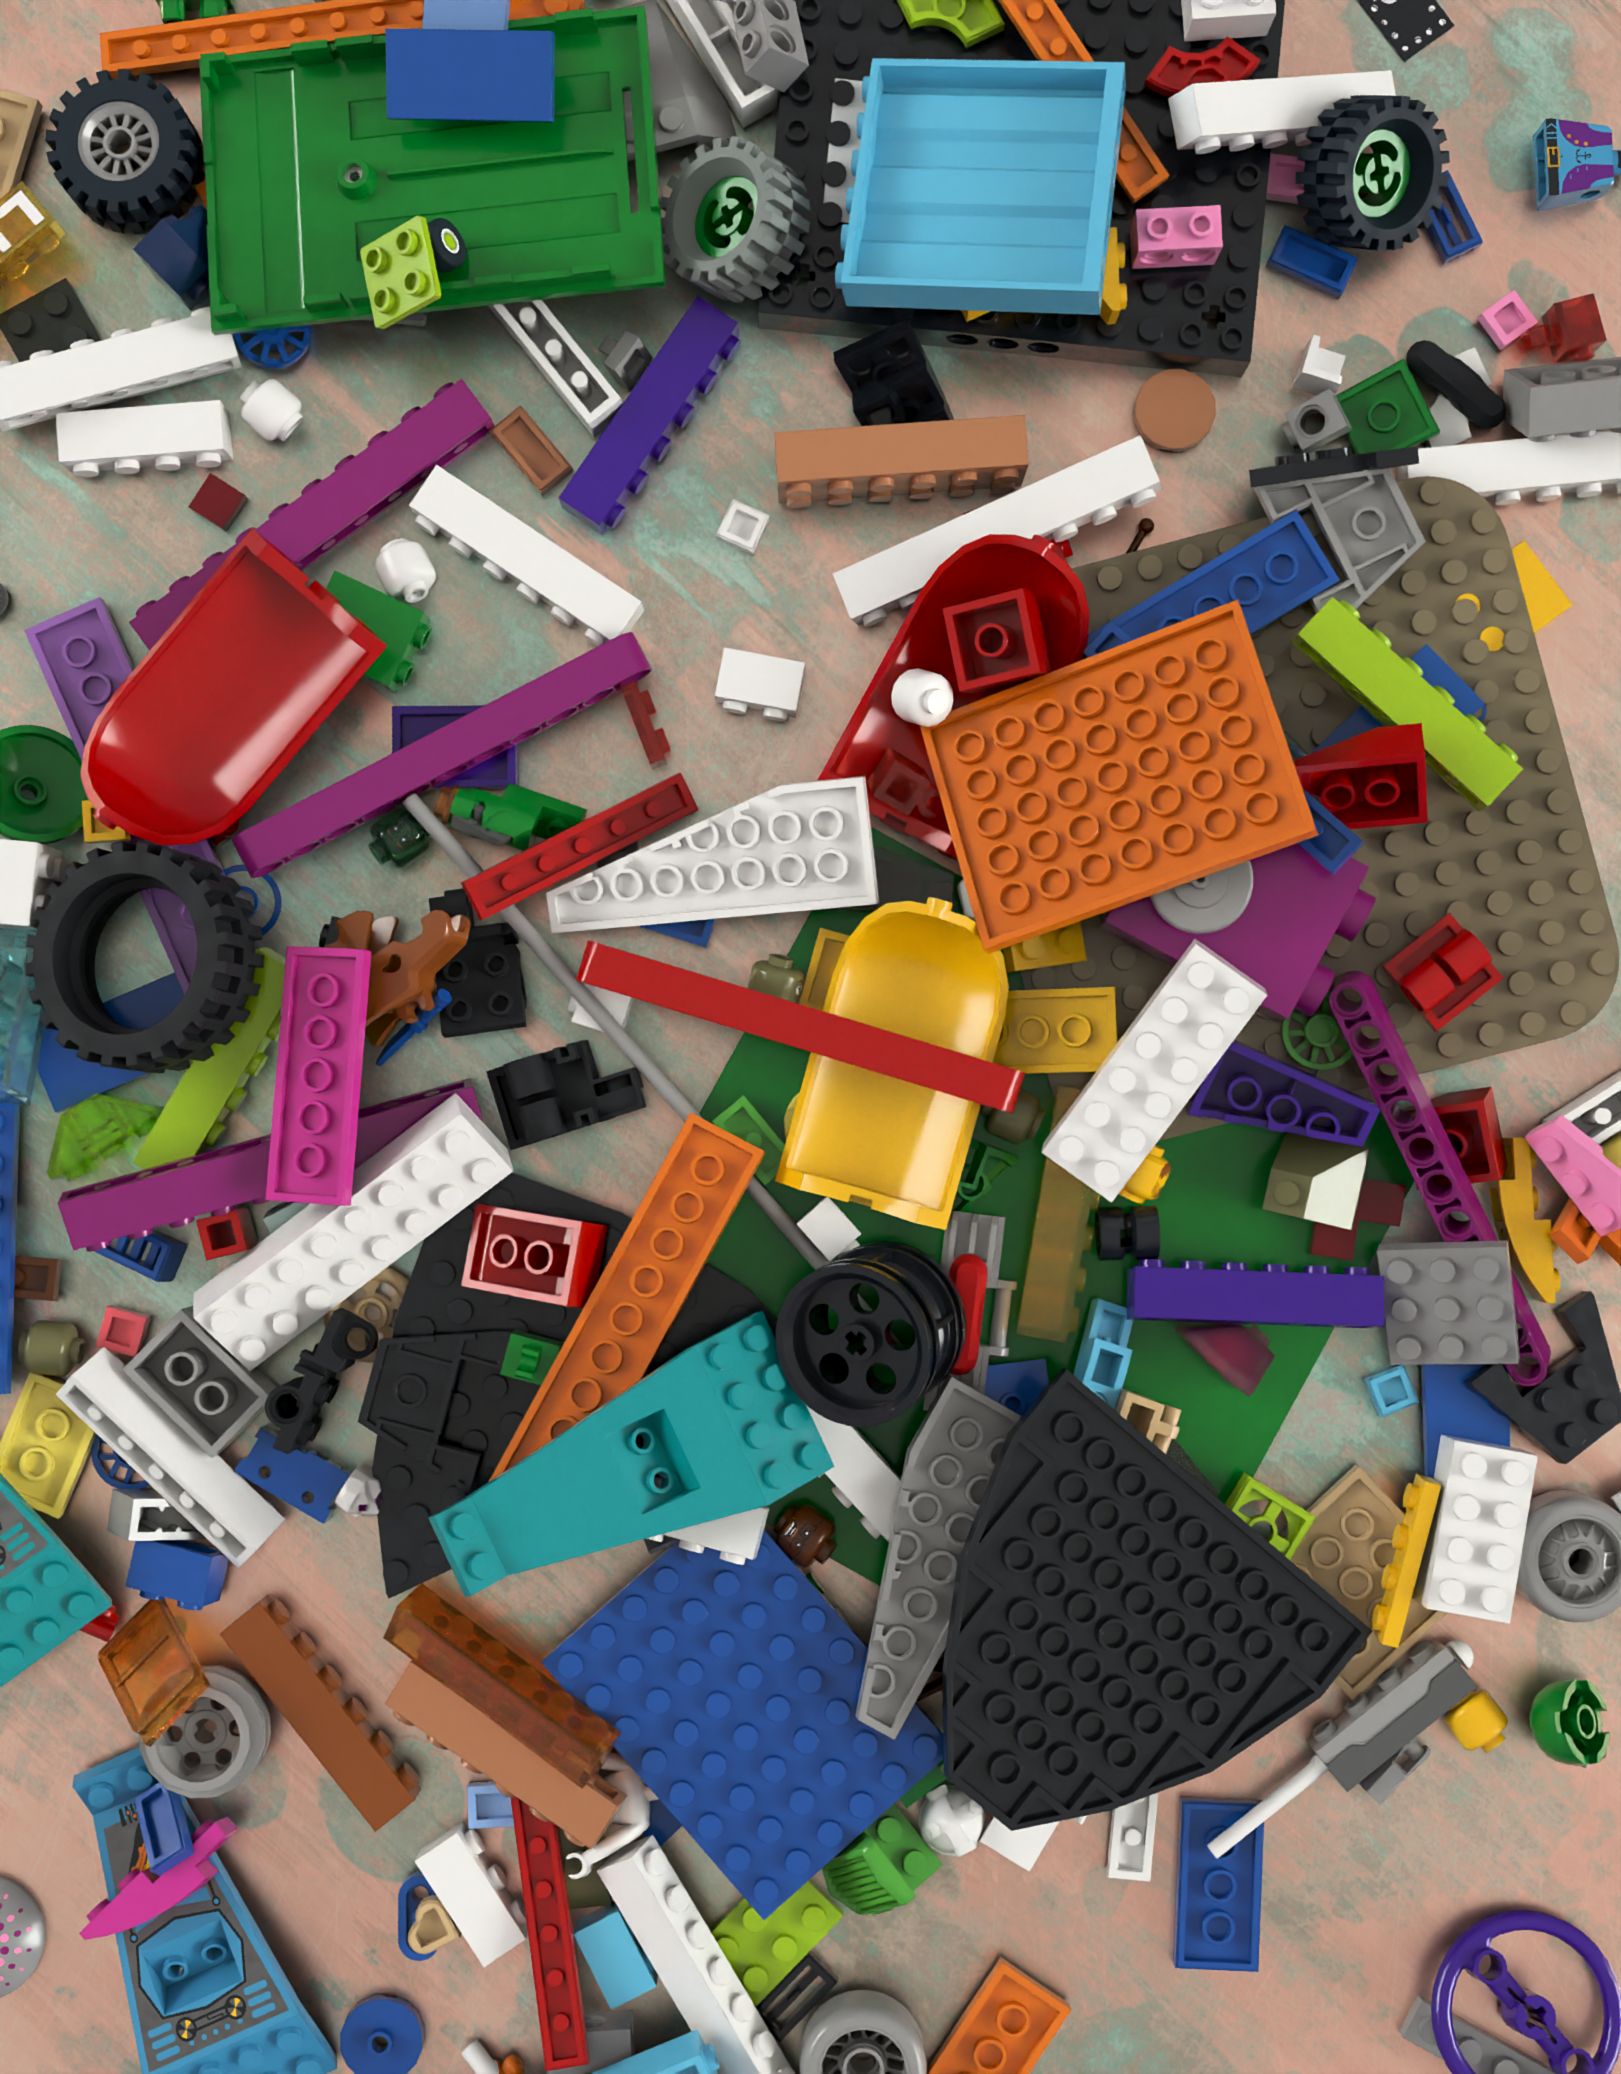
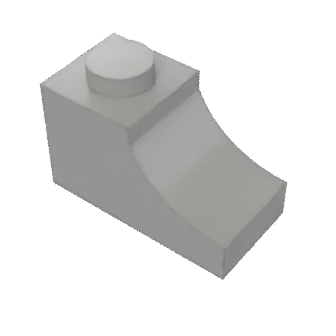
M112 1490L107 1531L127 1541L206 1539L156 1490Z

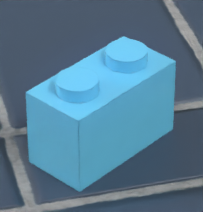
M615 1901L612 1902V1905L604 1906L577 1920L573 1935L611 2010L656 1987L658 1974Z

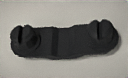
M1418 341L1410 347L1406 357L1409 370L1434 391L1442 394L1451 402L1453 407L1480 428L1491 429L1503 421L1506 414L1504 401L1486 385L1480 375L1463 361L1446 353L1431 341Z

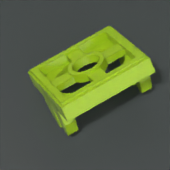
M1243 1473L1225 1503L1229 1509L1250 1527L1258 1521L1268 1522L1271 1532L1267 1541L1289 1560H1291L1316 1518L1310 1512L1246 1473ZM1253 1500L1269 1501L1265 1510L1260 1515H1254L1249 1518L1238 1511L1242 1505ZM1281 1510H1283L1287 1519V1535L1285 1539L1277 1535V1527L1274 1523Z

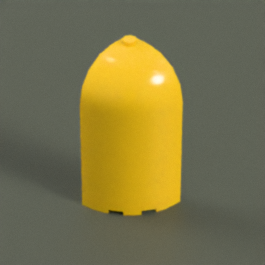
M928 897L926 904L912 901L886 903L866 916L845 942L833 971L822 1011L993 1063L1005 1020L1009 990L1004 955L1001 950L990 954L983 950L976 922L967 916L952 912L953 904L950 902ZM811 1052L775 1181L798 1190L844 1202L851 1201L869 1206L872 1210L913 1223L946 1230L981 1104Z

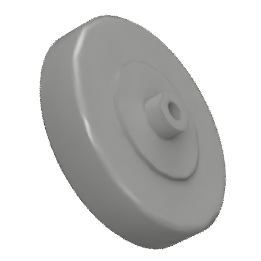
M1246 861L1151 895L1150 899L1155 910L1163 920L1178 930L1192 934H1209L1220 931L1234 923L1244 912L1250 901L1253 889L1251 863Z

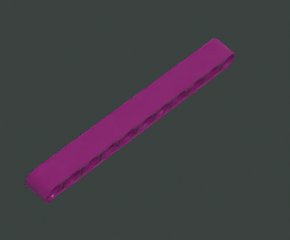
M628 632L617 636L242 831L232 839V842L251 878L266 875L403 804L412 794L416 793L418 796L641 680L652 671V667L634 633Z
M1361 971L1345 973L1341 976L1330 994L1329 1003L1331 1010L1378 1106L1381 1108L1380 1110L1444 1242L1498 1241L1374 982L1367 974ZM1351 988L1358 991L1362 1000L1357 1002L1348 1000L1343 994V989ZM1371 1026L1379 1032L1380 1037L1376 1039L1366 1037L1362 1033L1361 1027ZM1379 1064H1391L1396 1068L1398 1074L1393 1076L1386 1075L1380 1070ZM1402 1100L1408 1101L1414 1105L1416 1111L1405 1112L1398 1107L1397 1102ZM1426 1138L1431 1141L1434 1147L1429 1149L1422 1148L1417 1145L1414 1139ZM1444 1175L1449 1178L1451 1184L1441 1185L1432 1176ZM1454 1211L1462 1212L1467 1215L1469 1220L1458 1221L1450 1213ZM1511 1268L1516 1323L1521 1326V1328L1517 1329L1520 1359L1519 1364L1504 1365L1511 1378L1518 1384L1527 1387L1536 1386L1546 1377L1551 1350ZM1532 1357L1535 1360H1537L1538 1363L1527 1364L1524 1361H1522L1521 1358Z

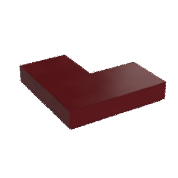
M1363 1179L1352 1230L1313 1221L1309 1254L1352 1261L1359 1220L1400 1227L1406 1186Z

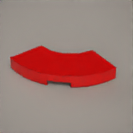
M1228 36L1215 48L1201 53L1183 52L1169 46L1146 78L1144 86L1161 95L1172 97L1195 83L1246 80L1258 68L1261 59Z

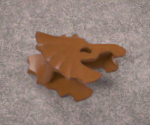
M434 910L422 917V934L407 943L393 941L399 924L397 917L384 916L373 921L374 914L372 912L356 911L337 920L336 925L339 936L334 943L325 945L324 948L365 949L372 951L365 1034L373 1046H382L399 1021L403 1020L405 1023L411 1024L417 1022L419 1018L415 1015L414 1011L419 1006L421 1010L427 1011L435 1007L432 998L435 990L434 976L466 945L470 931V920L467 916L456 915L450 918L445 911Z

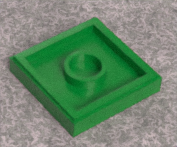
M1404 359L1336 395L1353 429L1346 433L1345 436L1354 454L1416 447L1439 435L1441 432Z

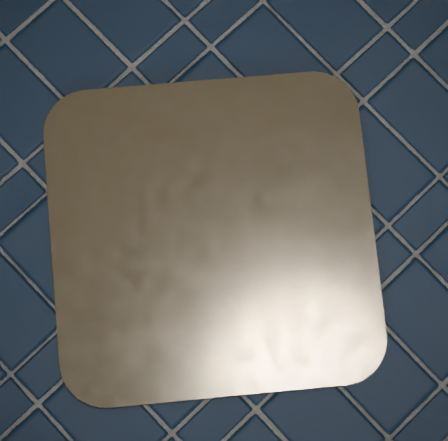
M1430 476L1414 477L1396 482L1426 542L1356 609L1360 614L1358 620L1370 631L1374 628L1382 632L1392 644L1390 649L1401 659L1404 657L1411 659L1425 644H1428L1485 703L1487 713L1485 718L1480 721L1487 730L1484 734L1496 745L1503 743L1517 755L1518 760L1516 763L1523 770L1487 808L1478 812L1426 765L1428 823L1351 829L1363 841V845L1351 858L1370 867L1359 889L1376 897V900L1367 920L1354 940L1349 942L1334 934L1319 961L1323 966L1335 971L1333 982L1328 990L1329 993L1333 991L1341 976L1349 971H1361L1372 979L1418 1074L1555 1040L1576 1032L1587 1025L1603 1009L1613 992L1619 970L1617 937L1507 532L1495 509L1479 493L1459 482ZM1309 508L1299 513L1340 579L1338 584L1346 581L1311 509ZM1268 517L1258 518L1071 568L1084 586L1090 612L1088 634L1270 526L1271 523ZM1466 593L1475 595L1480 601L1479 612L1472 600L1461 599L1456 602L1457 598ZM1309 601L1251 635L1293 761L1313 752L1361 706L1292 643L1296 635L1316 615ZM1488 627H1498L1504 633L1503 647L1497 651H1489L1487 644L1480 640L1482 631ZM1482 707L1473 715L1474 717L1479 718L1482 715ZM1104 912L1080 921L1087 961L1020 971L1025 990L1116 987L1119 1041L1170 973L1173 966L1101 929L1099 926L1107 913ZM1451 913L1463 929L1473 933L1485 946L1492 958V965L1504 979L1440 1030L1434 1032L1381 966L1443 916ZM1351 988L1343 989V994L1348 1000L1354 1002L1362 1000L1358 991ZM1323 1001L1315 1011L1317 1015L1321 1013ZM1329 1004L1327 1015L1332 1017L1334 1014ZM1297 1009L1295 1010V1013L1308 1020L1310 1018L1309 1015ZM1255 1011L1235 1038L1239 1042L1351 1092L1369 1087L1354 1055L1342 1065L1328 1070L1309 1069L1293 1060L1288 1055L1282 1042V1020L1274 1021ZM1291 1018L1288 1031L1302 1030L1304 1025ZM1371 1026L1361 1027V1031L1366 1037L1372 1039L1380 1037L1379 1032ZM1340 1032L1338 1038L1348 1044L1343 1032ZM1304 1036L1289 1037L1294 1049L1305 1040ZM1334 1043L1330 1045L1335 1059L1340 1058L1346 1051ZM1308 1045L1299 1055L1310 1061L1313 1046ZM1324 1048L1319 1049L1316 1063H1329ZM1379 1064L1380 1070L1386 1075L1393 1076L1398 1074L1396 1068L1391 1064ZM1096 1072L1047 1073L1053 1096L1064 1114ZM1187 1102L1158 1141L1230 1122L1187 1115L1185 1109L1188 1104Z

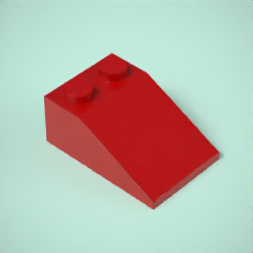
M1422 723L1377 727L1294 760L1303 789L1350 830L1428 823L1426 760Z
M476 1203L461 1286L567 1307L584 1308L599 1279L608 1226Z

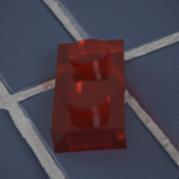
M636 681L620 687L652 770L667 765L664 753L671 751L663 728L654 730L649 715L657 712L648 690L640 692Z

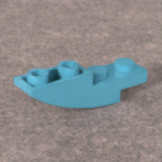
M1098 1298L1091 1301L1073 1375L1115 1410L1133 1351L1127 1348L1133 1320H1127V1308Z

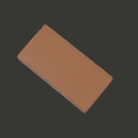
M521 405L489 430L491 436L542 497L574 471L569 462Z

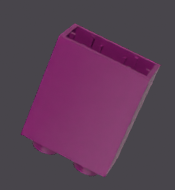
M1296 843L1249 860L1253 870V889L1250 901L1241 916L1234 923L1220 931L1209 934H1192L1178 930L1164 921L1157 913L1150 896L1108 911L1099 926L1101 929L1173 967L1194 939L1198 940L1266 989L1267 997L1256 1011L1274 1021L1288 1019L1294 1008L1309 1016L1315 1013L1327 994L1335 976V971L1319 963L1334 934L1349 942L1354 940L1367 920L1376 897L1359 889L1370 867L1350 857L1332 875Z

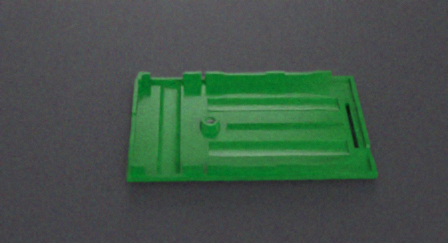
M645 6L593 12L592 8L555 12V15L509 20L508 30L552 31L555 33V123L387 119L385 35L372 36V34L335 38L334 43H329L327 39L290 44L291 48L227 55L225 52L200 54L199 69L203 158L206 174L208 225L206 226L212 333L214 335L373 318L360 250L416 216L426 218L427 223L436 218H443L451 222L464 240L466 259L461 266L450 272L445 273L437 270L442 293L440 299L412 314L666 286L648 24ZM626 91H631L639 212L632 213L623 93Z

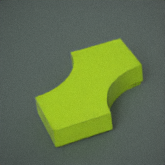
M897 0L911 29L926 25L943 27L957 35L966 48L1004 30L1005 24L993 0Z

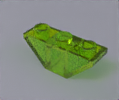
M95 1093L60 1115L47 1169L49 1178L51 1180L66 1178L70 1182L81 1177L90 1170L88 1163L99 1156L106 1160L125 1149L123 1142L137 1134L138 1138L148 1135L165 1107L112 1094Z

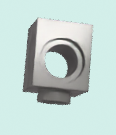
M1327 389L1284 413L1289 424L1284 426L1283 429L1290 444L1294 449L1300 446L1302 451L1306 453H1311L1353 430L1336 394L1331 389ZM1314 413H1322L1325 418L1323 429L1317 434H1307L1305 430L1307 418Z

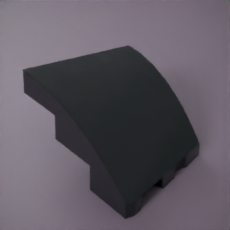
M908 318L833 352L834 362L852 392L853 412L861 426L954 420L937 377Z

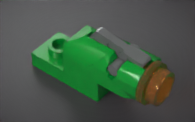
M512 783L508 784L502 797L475 788L467 789L458 785H454L451 788L444 785L438 795L434 808V815L442 819V824L447 825L449 829L470 835L472 838L487 841L495 846L504 844L521 851L532 847L536 837L548 839L585 820L587 809Z

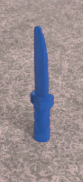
M439 989L432 996L435 1005L432 1010L415 1009V1015L419 1020L414 1024L406 1023L389 1040L381 1051L376 1065L381 1066L415 1033H422L428 1028L427 1023L452 1001L450 993L445 989Z

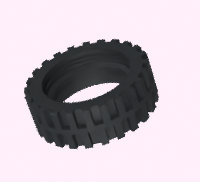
M125 841L115 842L111 844L112 852L95 848L86 853L88 863L84 865L73 861L64 869L68 878L62 884L54 881L45 891L51 896L46 908L37 906L33 918L40 922L36 935H27L26 947L34 948L33 962L25 963V974L35 978L36 989L29 991L32 1004L43 1005L46 1011L39 1017L45 1028L60 1031L55 1040L63 1048L78 1050L76 1057L87 1062L100 1063L104 1067L148 1073H164L165 1069L181 1071L190 1068L189 1059L206 1061L214 1056L211 1049L214 1043L227 1045L235 1037L229 1029L235 1021L246 1022L251 1013L244 1008L249 995L258 996L261 984L253 983L255 968H264V955L255 953V941L262 940L263 937L261 927L249 922L248 916L255 913L251 901L236 897V894L241 890V886L233 878L220 875L222 868L214 863L202 860L198 856L145 841H138L137 845ZM147 888L165 889L180 897L192 918L197 938L195 971L183 999L166 1018L147 1029H131L116 1023L102 1003L95 979L96 950L105 925L122 903Z

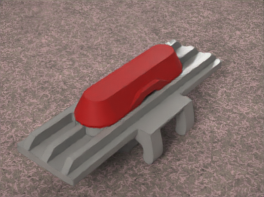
M951 1211L947 1228L944 1232L941 1266L953 1280L961 1296L966 1316V1337L962 1354L949 1375L985 1394L989 1355L1009 1356V1347L1005 1345L1012 1290L1017 1288V1281L998 1278L1006 1217ZM986 1288H995L989 1344L979 1343ZM946 1378L925 1394L923 1410H929Z

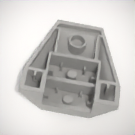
M646 0L617 8L645 6L648 24L656 152L659 153L696 142L697 148L705 144L713 150V139L723 137L730 142L731 136L737 137L727 101L657 0ZM626 91L623 93L628 161L635 159L631 91Z

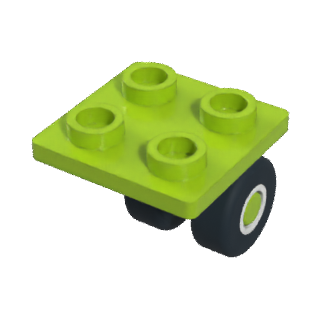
M416 216L361 248L360 254L375 327L385 329L440 299L442 293L437 270L445 273L450 272L461 266L466 259L464 240L451 222L443 218H436L427 223L426 218Z

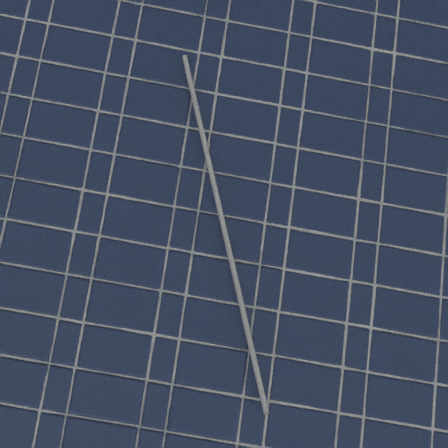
M416 793L409 796L403 802L407 810L468 878L484 871ZM513 904L499 911V914L684 1123L690 1112L701 1117L585 984L576 980L577 975ZM753 1175L745 1190L746 1193L815 1271L831 1263ZM858 1294V1301L864 1310L873 1311ZM890 1330L891 1338L897 1343L902 1344Z

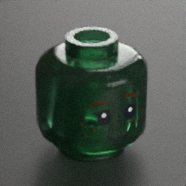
M404 808L395 809L375 822L370 828L373 842L369 843L368 847L381 865L388 862L394 868L402 869L429 851L428 839L431 838L430 834Z

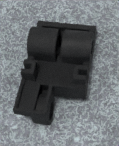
M463 888L444 891V896L429 898L430 912L443 910L450 918L456 915H465L470 920V931L466 945L435 974L437 991L445 989L452 997V1001L439 1012L443 1037L450 1038L527 1027L525 1017L526 992L520 969V951L516 946L519 942L515 930L507 922L474 926L472 905Z
M588 1040L569 1043L564 1047H557L544 1053L524 1057L486 1071L510 1150L647 1107L641 1090L644 1086L638 1069L634 1067L600 1078Z
M344 1308L333 1311L320 1342L315 1344L312 1352L306 1349L302 1350L299 1356L301 1358L293 1369L305 1376L297 1377L270 1392L265 1402V1412L268 1419L274 1425L281 1428L273 1445L274 1449L290 1454L300 1446L304 1447L308 1440L313 1441L323 1422V1419L318 1417V1414L325 1402L330 1403L340 1383V1380L335 1379L336 1374L354 1365L356 1359H362L370 1355L378 1345V1332L370 1322ZM352 1328H362L367 1332L369 1344L364 1351H356L349 1346L347 1336ZM297 1399L299 1401L300 1408L295 1406L297 1403Z

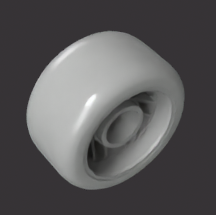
M1556 1490L1532 1498L1530 1500L1516 1584L1517 1592L1543 1613L1563 1621L1589 1622L1614 1612L1621 1606V1515L1608 1504L1577 1491ZM1580 1549L1578 1561L1570 1567L1569 1557L1571 1553Z
M852 1990L832 1997L814 2012L802 2036L800 2074H926L927 2072L924 2040L914 2017L899 2001L878 1991ZM862 2052L872 2055L869 2059L862 2061L853 2057L855 2054Z

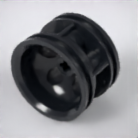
M876 1241L857 1246L831 1263L807 1275L787 1295L779 1312L776 1325V1349L779 1363L787 1382L796 1395L810 1409L824 1418L854 1427H868L886 1423L901 1415L923 1395L940 1384L956 1366L962 1354L966 1337V1316L963 1302L958 1289L948 1273L926 1253L915 1247L892 1241ZM861 1283L872 1285L878 1292L879 1305L876 1310H864L859 1304L858 1290ZM829 1306L838 1315L836 1330H831L829 1327ZM894 1320H905L913 1327L915 1331L914 1344L902 1345L891 1338L890 1327ZM883 1363L892 1368L896 1376V1384L881 1382L873 1372V1365Z

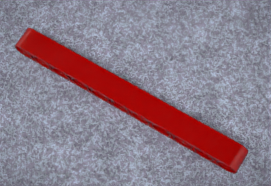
M589 940L587 941L576 977L577 981L1012 1114L1025 1076V1072Z

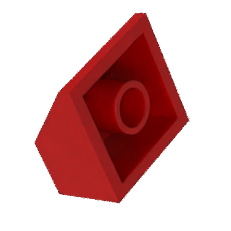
M1492 1087L1450 1092L1430 1099L1470 1183L1501 1180L1508 1163ZM1413 1105L1402 1110L1405 1112H1414L1416 1111V1108ZM1426 1138L1414 1139L1417 1145L1422 1148L1429 1149L1434 1147L1431 1141ZM1444 1175L1432 1176L1441 1185L1451 1184L1449 1178Z

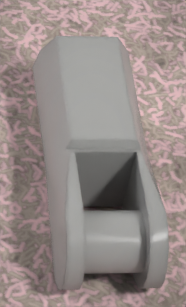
M1414 1738L1359 1784L1381 1805L1413 1771L1427 1760L1431 1749L1427 1745L1421 1746ZM1405 1753L1409 1758L1400 1766L1396 1760Z

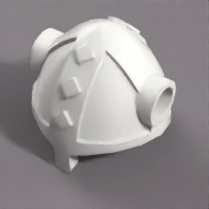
M943 1784L927 1793L919 1813V1827L922 1838L926 1843L942 1855L956 1856L957 1858L977 1848V1845L980 1843L979 1838L987 1824L985 1809L954 1785L946 1786Z

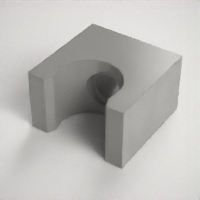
M633 2010L585 2012L584 2020L590 2058L589 2064L547 2071V2073H592L634 2056Z

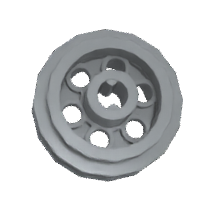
M221 1665L194 1666L174 1675L147 1702L139 1723V1750L149 1773L167 1790L188 1798H215L239 1787L262 1761L271 1738L270 1711L261 1691L242 1673ZM193 1698L196 1703L195 1710H185L182 1707V1699ZM208 1719L212 1720L217 1726L213 1733L209 1732L204 1726ZM236 1723L238 1725L239 1734L233 1732ZM172 1726L180 1727L182 1730L181 1739H174ZM220 1749H228L232 1754L231 1761L227 1763L221 1762L218 1758V1751ZM192 1751L198 1753L201 1760L200 1763L189 1758L187 1753Z

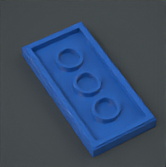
M1180 1796L1173 1953L1175 1968L1259 1971L1264 1822L1218 1859L1210 1851L1207 1844L1263 1800Z

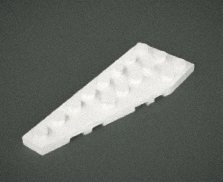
M858 776L779 785L546 893L551 933L877 904L879 896L866 777Z

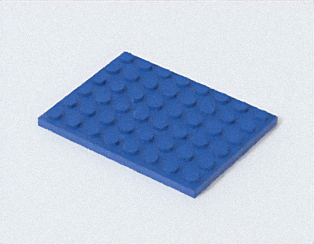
M764 1528L757 1557L753 1560L746 1558L744 1565L720 1559L721 1551L705 1547L703 1553H697L678 1547L679 1542L671 1545L543 1658L541 1662L763 1920L771 1915L944 1759L943 1733L916 1702L895 1740L856 1718L855 1714L868 1646Z

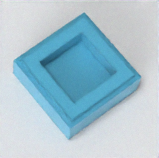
M1393 1365L1363 1377L1376 1413L1381 1418L1419 1403L1404 1365Z

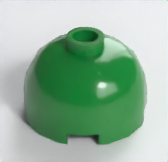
M1564 1679L1548 1684L1538 1692L1532 1703L1528 1724L1539 1748L1548 1757L1567 1765L1585 1766L1590 1763L1601 1762L1607 1753L1610 1732H1603V1721L1600 1712L1607 1711V1706L1600 1691L1591 1681Z

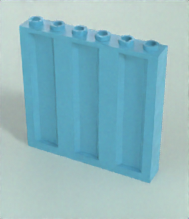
M872 58L870 76H864L862 81L863 103H866L865 112L858 113L857 138L861 139L859 150H853L851 159L852 176H855L854 187L847 188L846 210L847 213H850L849 224H843L841 229V249L845 251L843 262H837L835 271L836 288L842 289L846 306L1100 315L1126 92L1125 62Z

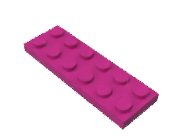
M287 946L265 1200L351 1206L372 951L365 949Z

